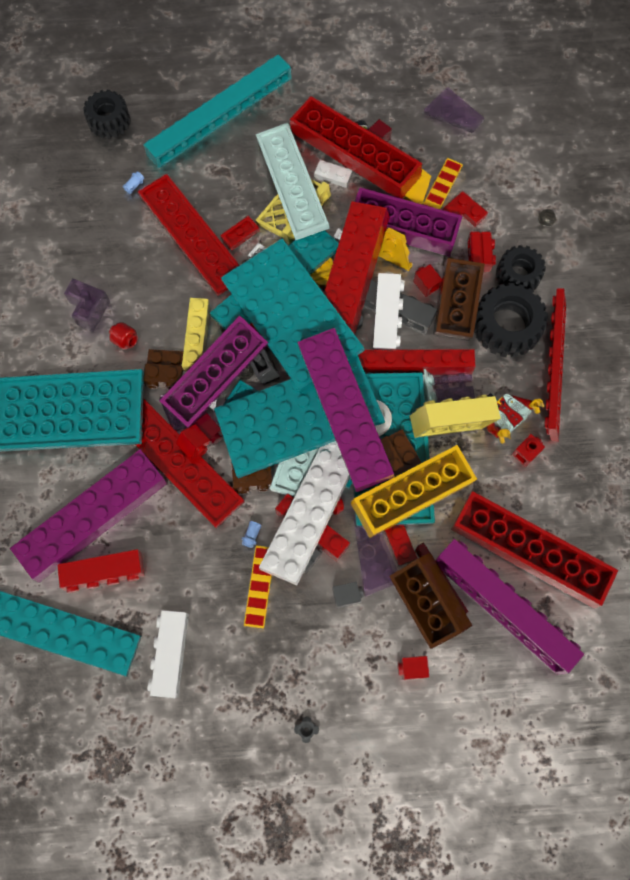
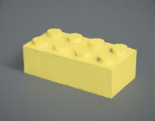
M487 395L477 396L476 399L463 397L458 401L445 399L440 403H436L434 400L424 403V406L416 408V411L410 415L415 438L480 430L501 419L496 397H487Z

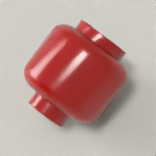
M124 322L113 325L109 330L110 341L123 350L132 348L137 343L136 330Z

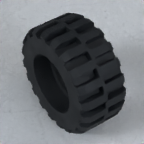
M508 283L507 286L500 284L497 285L496 289L492 287L482 296L478 304L474 333H477V340L479 342L482 341V346L485 349H491V353L495 355L500 353L502 357H507V355L517 357L519 353L520 355L526 354L539 342L548 324V313L545 312L546 305L544 302H540L542 298L538 294H533L534 291L532 289H525L524 285L521 284L518 286H514V283ZM499 310L514 311L522 317L526 328L521 331H508L496 322L494 313Z

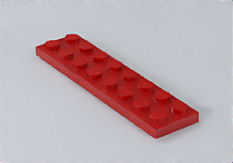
M165 174L139 190L140 198L214 293L219 296L228 289L222 282L221 277L240 265L171 178Z
M557 288L556 296H553L552 301L554 307L551 317L553 329H551L550 333L552 346L549 349L551 364L548 366L550 381L547 383L549 399L546 400L548 417H545L546 433L550 435L551 441L559 442L566 323L564 288Z
M143 398L142 444L135 445L217 529L245 501L202 457L197 456L190 459L176 444L179 434Z

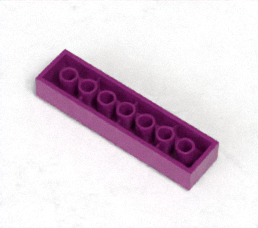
M335 328L299 341L300 352L356 493L394 478V472Z
M138 450L10 547V550L32 580L40 583L58 569L57 564L69 561L166 486L167 483L145 454Z
M454 539L436 559L443 573L556 675L569 674L584 656V653L580 650L581 647L575 641H569L558 626H552L547 621L548 618L545 614L535 611L528 599L517 595L515 588L511 584L500 580L499 574L492 568L488 569L478 555H472L462 541Z

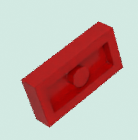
M247 216L220 236L232 251L260 230L257 224Z
M394 525L384 531L398 567L418 559L404 525Z

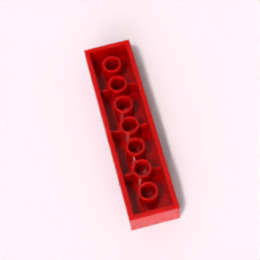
M312 96L289 119L291 132L394 197L402 199L422 175L421 162Z
M351 201L324 295L355 335L390 216L386 207Z
M474 491L468 496L451 528L452 531L594 609L603 605L619 571Z

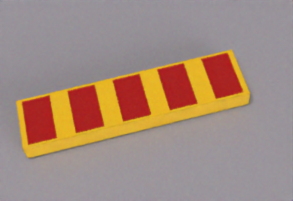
M447 158L423 205L441 210L463 164Z
M255 547L244 620L245 627L260 629L265 627L272 575L260 570L259 566L269 547Z

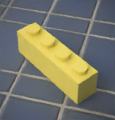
M190 298L182 360L183 371H188L206 352L211 312L209 299Z

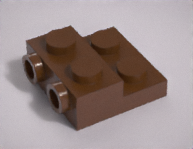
M149 349L147 364L144 367V385L150 389L164 387L170 390L182 377L184 351Z
M403 430L380 439L394 472V477L422 463Z
M232 464L233 489L239 494L249 493L250 490H257L258 492L269 491L272 484L271 466L237 478Z

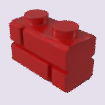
M470 232L467 240L469 261L484 263V272H491L492 267L496 265V255H493L495 239H492L491 232Z

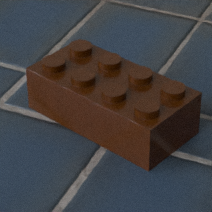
M447 258L444 265L433 335L464 340L473 338L484 263Z
M431 553L416 559L389 576L430 649L473 626Z

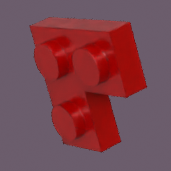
M464 191L441 209L462 215L474 227L488 215V212Z

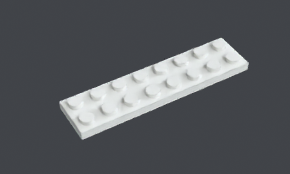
M336 441L319 448L259 566L260 570L298 585L350 478Z

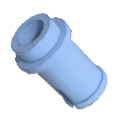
M138 171L136 173L133 172L132 177L123 185L124 190L132 194L139 184L144 183L143 175Z
M254 521L249 522L245 537H242V544L244 546L253 548L257 544L256 538L261 524Z

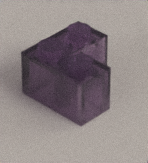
M72 278L64 292L69 303L77 306L71 316L78 326L93 332L108 307L110 300L105 291Z

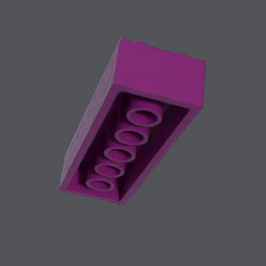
M359 188L355 202L386 207L390 216L386 230L391 228L405 235L406 245L448 257L451 256L462 215Z
M239 316L159 401L188 428L191 427L269 343Z

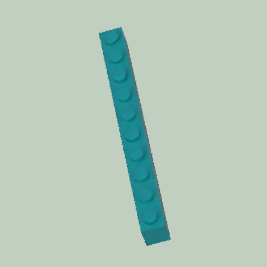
M279 54L269 59L265 64L257 67L253 72L242 77L241 80L230 85L226 90L218 93L214 98L203 103L199 108L191 111L187 116L176 121L172 126L161 131L154 138L149 139L143 144L146 155L159 169L291 79V67Z

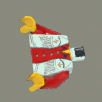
M492 393L487 395V397L494 396ZM505 394L500 399L496 397L501 419L487 426V431L496 438H499L500 443H505L504 438L511 439L510 433L530 415L532 409L536 414L541 412L539 406L545 407L541 399L529 400L513 395L510 396L509 394Z

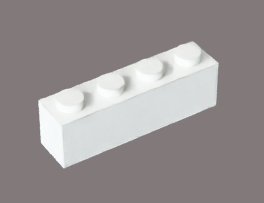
M378 273L374 350H396V347H400L401 336L397 335L398 328L402 326V317H399V310H403V299L400 298V291L404 292L405 280H401V274Z
M162 610L161 615H158L157 628H159V634L154 639L156 655L151 660L153 677L148 682V691H151L150 696L179 697L189 614L186 612Z

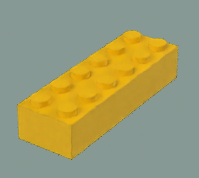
M456 445L361 494L352 500L351 505L369 538L471 485L477 480V477L460 448Z

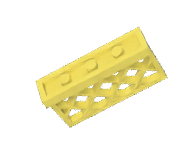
M311 179L313 186L317 188L316 194L321 206H323L331 196L329 184L325 182L320 184ZM277 194L255 222L257 225L284 239L285 243L290 245L295 238L284 209L273 211L275 205L282 204ZM275 215H285V219L275 221ZM272 216L273 221L266 223L263 221L265 217ZM286 223V227L282 231L276 228V225Z

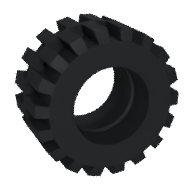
M111 90L94 92L93 96L87 98L88 101H85V106L83 107L90 130L96 136L99 135L100 138L107 137V139H111L113 136L114 138L118 137V134L122 135L124 133L123 130H127L128 125H130V115L122 95H118L115 91L111 92Z
M519 245L518 248L513 246L510 250H506L501 257L496 270L497 282L499 285L504 284L505 286L508 283H514V286L521 284L524 285L525 289L530 288L534 290L538 287L545 274V260L541 259L542 255L540 253H536V249L531 250L530 246H526V248L523 245ZM512 267H522L528 272V275H520Z

